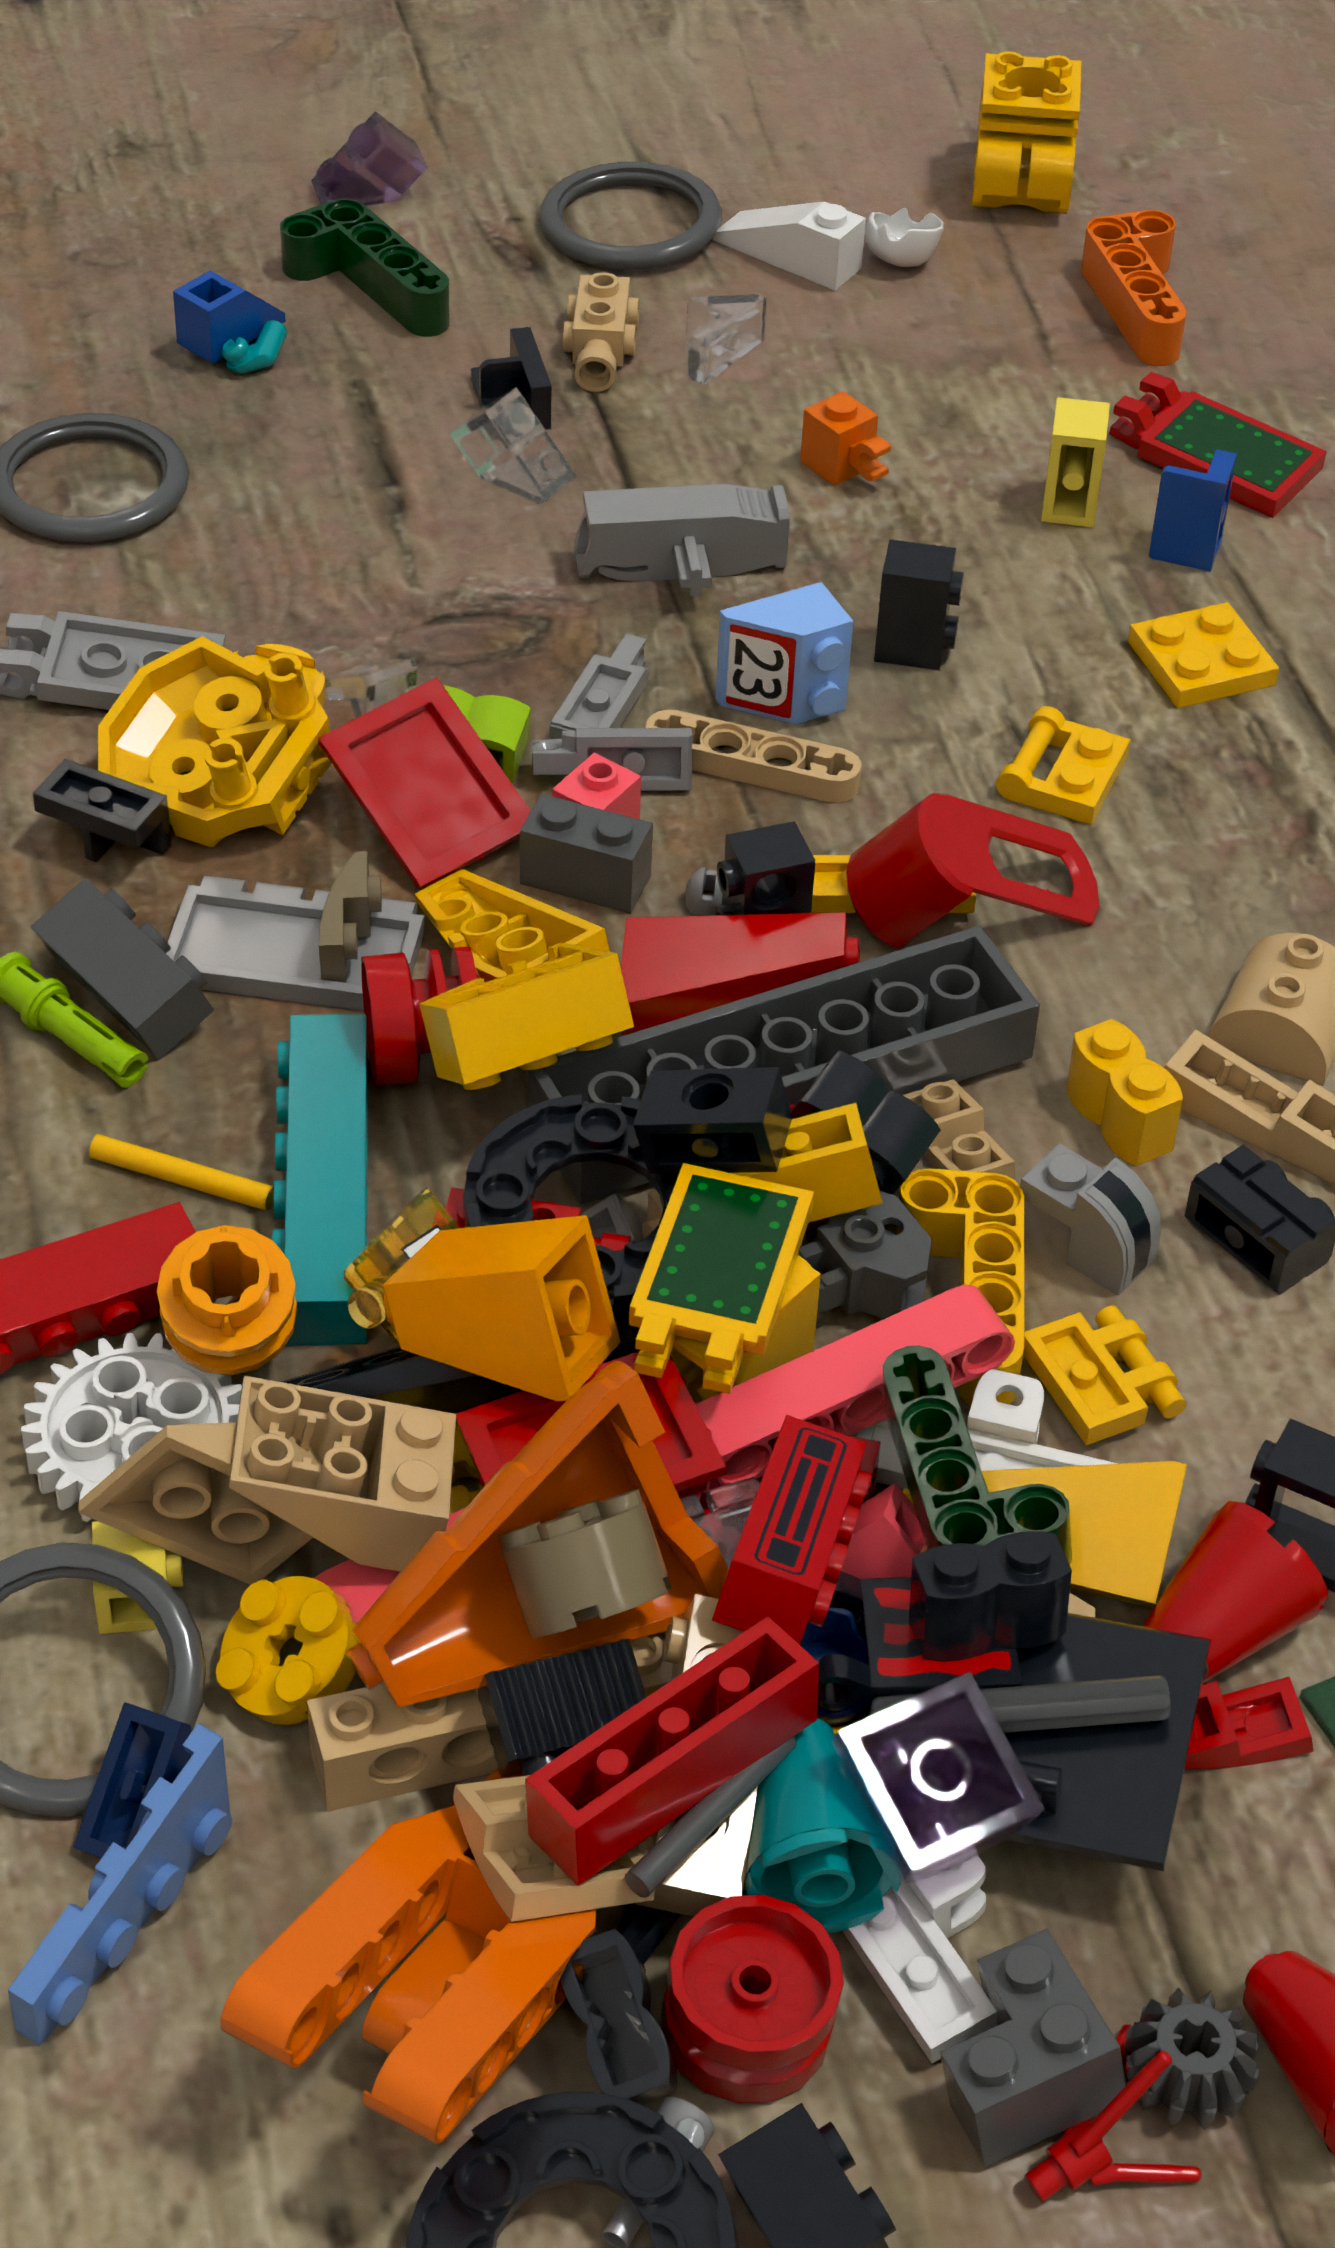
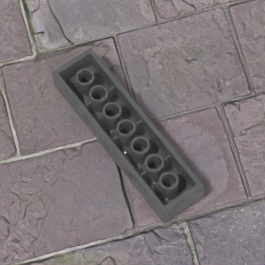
M979 925L613 1039V1043L599 1049L590 1051L576 1050L557 1056L558 1061L550 1066L528 1070V1107L546 1100L582 1094V1103L621 1105L622 1096L641 1100L651 1070L779 1067L789 1104H797L838 1050L854 1056L869 1066L880 1076L889 1090L905 1095L921 1090L931 1083L946 1082L953 1079L959 1082L1032 1058L1040 1004ZM600 1160L572 1163L559 1169L580 1205L649 1182L646 1177L624 1165Z

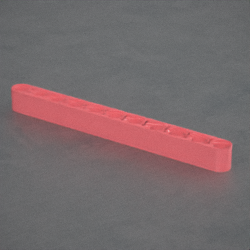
M961 1285L732 1387L730 1394L721 1392L696 1403L695 1405L706 1427L711 1430L712 1439L726 1465L727 1475L677 1492L685 1510L696 1507L702 1492L718 1497L722 1495V1491H724L728 1482L735 1489L763 1476L786 1414L850 1436L886 1420L887 1410L883 1364L886 1358L895 1350L906 1346L919 1345L938 1352L945 1361L953 1387L956 1388L1000 1366L1013 1351L1015 1344L1014 1336L977 1287ZM465 1508L449 1514L445 1532ZM349 1559L325 1570L314 1579L325 1583L344 1597L350 1605L348 1608L351 1612L352 1621L357 1624L400 1572L359 1565Z

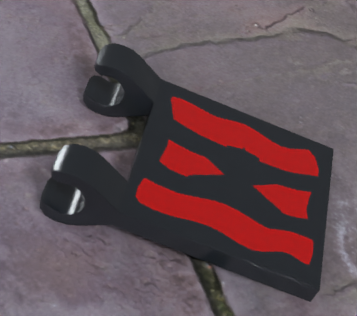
M840 1571L829 1607L843 1608L852 1614L859 1611L863 1612L868 1664L841 1654H830L822 1657L819 1660L820 1682L818 1683V1702L823 1708L827 1710H842L875 1697L1022 1686L1017 1649L994 1646L981 1655L958 1661L924 1659L909 1624L911 1578L860 1579Z

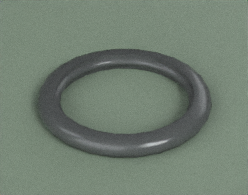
M615 162L600 164L577 171L559 181L549 190L542 201L538 221L544 236L554 248L573 260L609 269L640 270L662 267L682 261L703 249L712 241L721 224L722 208L714 191L703 180L687 171L669 165L650 162ZM618 185H648L676 192L689 199L697 207L698 217L692 227L672 239L647 245L616 246L598 243L583 238L571 231L564 224L563 211L576 198L594 190Z
M81 413L59 416L38 422L16 433L0 447V514L17 528L50 540L94 543L120 539L140 533L159 523L177 507L188 485L190 472L187 460L170 436L157 427L136 418L106 413ZM86 438L112 439L145 449L158 459L163 472L161 485L146 500L122 511L91 517L63 516L33 507L17 495L13 484L15 470L32 454L54 444Z
M61 1542L25 1549L0 1561V1603L11 1594L34 1583L58 1578H78L97 1581L115 1587L136 1601L154 1621L165 1644L169 1677L167 1697L160 1714L190 1724L191 1731H193L203 1705L206 1676L201 1635L185 1601L161 1574L131 1555L96 1544ZM0 1760V1805L30 1815L70 1817L85 1814L99 1772L94 1775L69 1780L46 1779L14 1770Z

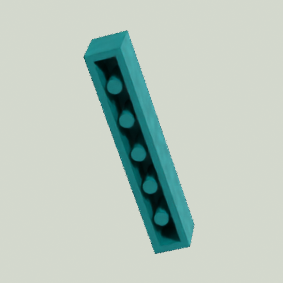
M366 1014L290 1015V1041H278L279 1079H289V1086H277L276 1091L277 1124H288V1132L275 1133L276 1171H287L286 1180H274L275 1219H285V1229H273L272 1240L290 1261L296 1283L297 1314L294 1332L286 1346L367 1344V1328L358 1325L348 1311V1305L360 1298L358 1295L367 1298V1283L352 1266L362 1254L367 1258Z

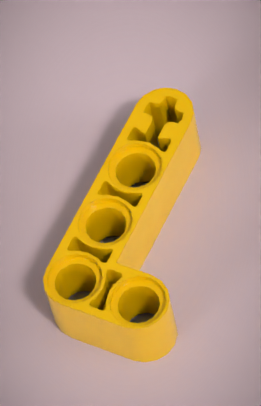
M931 1168L918 1169L911 1172L900 1186L899 1200L932 1238L930 1256L959 1258V1286L973 1285L977 1287L1010 1330L1015 1340L1013 1351L995 1369L1020 1375L1024 1353L1023 1190L1014 1179L997 1173ZM896 1225L895 1234L898 1235L902 1232V1229ZM982 1376L958 1386L959 1395L970 1406L977 1384ZM1010 1391L1002 1392L996 1397L997 1402L1010 1405L1015 1400L1016 1393Z

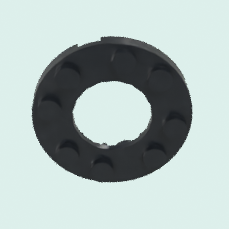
M582 1094L546 1100L508 1117L496 1126L477 1147L466 1171L463 1195L465 1228L535 1221L531 1203L536 1188L552 1172L572 1163L600 1160L624 1165L646 1177L660 1195L663 1211L659 1224L643 1241L636 1244L628 1242L623 1250L613 1251L607 1247L595 1245L613 1314L626 1313L630 1310L631 1301L679 1173H648L633 1127L641 1100L622 1096L621 1105L582 1103Z
M562 2092L524 2100L499 2111L471 2130L474 2136L452 2155L441 2170L436 2167L428 2179L417 2201L406 2242V2248H496L498 2237L515 2210L541 2191L570 2183L605 2187L631 2202L648 2225L653 2248H738L737 2232L727 2195L720 2178L700 2148L697 2149L683 2134L665 2122L663 2115L629 2099L594 2092Z

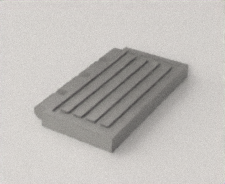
M204 875L200 886L188 885L167 942L171 950L166 954L174 962L183 955L198 969L207 981V984L200 990L364 1011L361 957L404 952L412 975L425 933L424 915L417 914V902L382 898V912H371V937H358V959L346 960L347 983L322 980L318 947L319 929L323 909L330 891L315 890L312 901L305 900L306 890L301 887L257 882L253 893L247 892L246 880Z

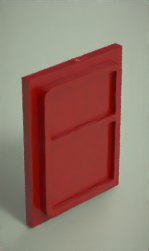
M438 677L406 693L400 694L399 697L356 719L350 720V722L318 739L319 746L419 891L475 861L482 860L486 855L520 838V829L531 812Z
M640 1351L600 1364L583 1386L589 1383L601 1369L614 1361L624 1362L634 1370L635 1361ZM671 1355L662 1378L638 1373L665 1433L653 1439V1442L676 1491L679 1492L727 1475L726 1465L712 1439L711 1430L706 1427L686 1387V1380L680 1375ZM521 1391L456 1413V1425L477 1470L480 1485L484 1487L503 1464L512 1461L566 1401H554L527 1391Z

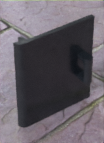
M1068 1613L1066 1633L1062 1637L1045 1645L1017 1649L1022 1686L1160 1675L1166 1678L1170 1692L1171 1710L1167 1719L880 1742L875 1740L870 1715L855 1774L875 1813L879 1815L939 1827L955 1826L964 1832L1164 1871L1202 1681L1209 1670L1207 1659L1211 1639Z

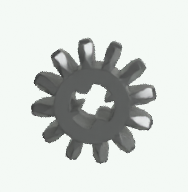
M1179 1987L1170 1995L1167 2006L1150 1999L1149 2003L1142 2009L1140 2021L1134 2022V2025L1129 2027L1124 2045L1128 2055L1124 2070L1127 2083L1158 2052L1166 2051L1172 2057L1171 2064L1140 2098L1143 2110L1161 2104L1168 2107L1167 2117L1171 2128L1181 2121L1184 2113L1192 2114L1204 2131L1210 2124H1213L1216 2112L1233 2119L1234 2115L1241 2110L1245 2095H1248L1249 2091L1254 2090L1259 2074L1257 2062L1254 2061L1259 2047L1256 2040L1257 2033L1240 2030L1243 2021L1240 2007L1221 2013L1214 2009L1215 1999L1211 1990L1200 1999L1199 2004L1191 2003Z

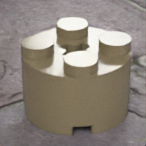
M638 1489L607 1498L600 1502L599 1499L592 1500L557 1513L558 1518L542 1524L538 1521L498 1535L503 1549L502 1554L531 1638L543 1637L577 1627V1622L600 1616V1619L607 1618L654 1600L668 1593L667 1590L672 1589L657 1539Z

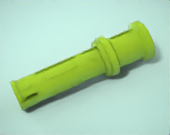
M20 952L7 953L0 958V1004L7 1003L19 1012L21 1021L27 1027L37 1031L47 1030L54 1034L68 1047L105 1072L107 1076L116 1081L121 1087H131L142 1078L148 1067L145 1064L148 1061V1056L143 1051L126 1042L116 1032L90 1013L77 1006L70 999L68 989L61 981L55 978L46 979L32 969V962Z

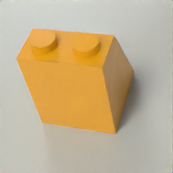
M587 1215L440 1230L383 1284L385 1291V1313L388 1320L395 1326L402 1350L554 1401H567L583 1386L597 1370L598 1366L604 1362L621 1342Z

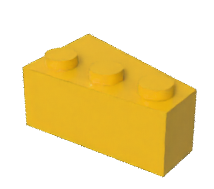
M559 942L546 948L549 960L542 964L527 968L526 960H518L505 966L506 976L484 982V978H476L419 1003L437 1077L462 1084L465 1090H476L497 1084L501 1081V1072L519 1066L521 1070H536L556 1063L558 1061L556 1053L574 1047L577 1051H590L613 1043L612 1034L634 1027L618 954Z

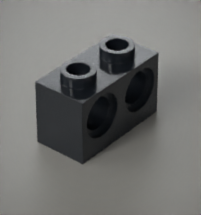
M795 821L726 835L724 861H720L717 864V877L722 892V905L715 907L714 916L811 913L816 860Z

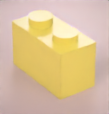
M1057 397L1041 522L1094 528L1107 439L1110 403Z

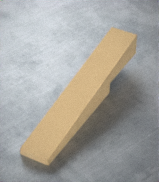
M1195 1029L1164 1067L1176 1079L1183 1095L1181 1110L1335 1185V1095L1310 1079L1298 1093Z

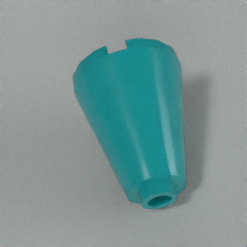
M817 1718L814 1723L793 1736L796 1741V1748L758 1785L746 1867L745 1890L747 1895H767L795 1904L821 1923L827 1933L848 1930L876 1917L884 1910L882 1897L891 1887H893L897 1894L901 1885L896 1852L833 1729L828 1723Z

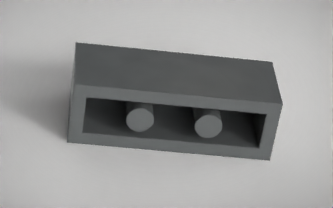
M84 878L30 927L54 959L160 1060L214 1011L200 990L207 984V981L185 956L181 955L174 962L166 954L171 950L170 945L150 923L146 921L138 928L131 921L136 914L115 890L111 888L103 895L90 881Z

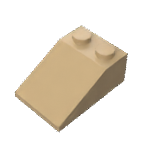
M237 1422L166 1425L79 1500L80 1514L249 1585L262 1580L314 1538L229 1488Z

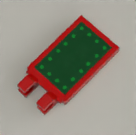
M1150 372L1141 380L1139 390L1146 394L1140 400L1124 396L1114 405L1113 414L1120 418L1111 425L1109 435L1138 449V457L1162 468L1169 465L1207 473L1216 449L1237 453L1230 499L1271 518H1274L1324 466L1327 451L1196 392H1179L1174 379L1154 372Z

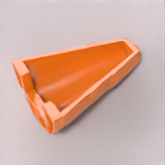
M614 1361L601 1369L589 1383L574 1393L513 1460L503 1464L446 1532L435 1531L352 1628L351 1632L357 1645L348 1649L346 1653L368 1690L381 1683L399 1708L477 1689L484 1675L491 1671H500L507 1667L529 1664L535 1660H544L551 1656L558 1657L564 1653H573L580 1649L602 1646L608 1642H617L621 1639L634 1640L667 1631L671 1617L682 1618L695 1594L719 1599L729 1568L718 1545L686 1513L653 1442V1439L665 1433L664 1428L638 1373L630 1366L621 1361ZM638 1489L657 1539L672 1589L667 1590L668 1593L654 1600L607 1618L600 1619V1616L577 1622V1627L543 1637L531 1638L502 1554L503 1549L498 1535L540 1521L542 1524L558 1518L557 1513L592 1500L599 1499L600 1502L607 1498Z

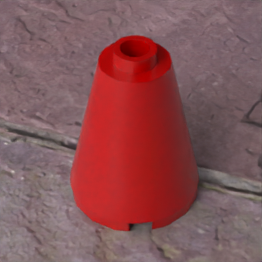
M1228 1501L1212 1515L1142 1625L1143 1627L1211 1639L1207 1659L1209 1670L1202 1684L1317 1617L1324 1608L1321 1605L1328 1599V1589L1322 1575L1306 1551L1294 1539L1283 1547L1266 1532L1276 1522L1263 1512L1243 1502Z
M1296 1951L1266 1955L1252 1966L1246 1976V1988L1243 1994L1244 2008L1326 2147L1335 2156V1974Z

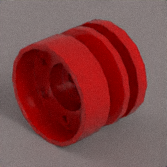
M470 946L452 948L451 976L447 977L444 976L439 949L427 951L424 979L416 980L412 979L404 952L361 957L363 1009L367 1017L368 1054L374 1086L417 1082L420 1054L431 1053L419 1003L476 978H480L475 968Z

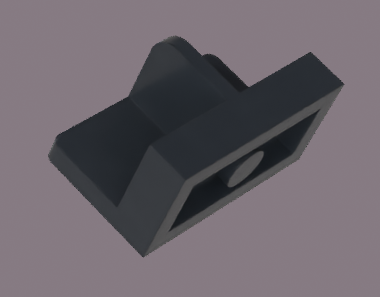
M531 328L510 329V357L488 359L482 362L480 367L471 369V381L488 431L491 435H503L551 429L552 385Z
M64 759L33 792L34 809L36 812L82 828L85 858L93 862H98L116 841L136 849L140 846L159 854H164L171 847L167 795Z

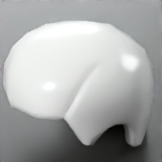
M902 208L891 216L881 212H872L865 225V240L869 249L878 258L899 267L920 266L933 255L942 235L944 222L933 213L926 214L920 222L912 221L908 215L907 208Z

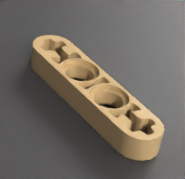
M668 709L658 711L652 714L646 721L645 728H692V771L831 803L847 802L859 792L862 763L856 754L847 749L679 710ZM731 746L739 751L726 754L713 751L712 748ZM780 758L787 759L794 764L774 766L766 761Z

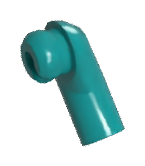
M275 320L265 322L256 343L248 345L247 341L241 337H237L236 343L233 339H229L222 347V355L227 360V368L233 372L245 374L272 366L276 362L287 337L286 327Z

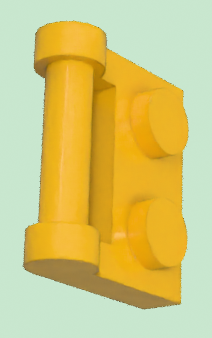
M1051 706L1039 707L1035 710L1029 721L1028 730L1030 733L1013 763L1003 767L996 780V788L1008 800L1092 825L1128 758L1131 739L1109 733L1103 729L1092 728L1065 720L1063 714ZM1048 745L1062 748L1063 750L1046 781L1034 778L1032 774Z

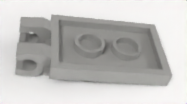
M58 611L55 621L44 615L10 613L6 625V636H10L7 648H0V695L25 699L28 695L37 696V700L110 710L140 667L201 636L225 647V635Z

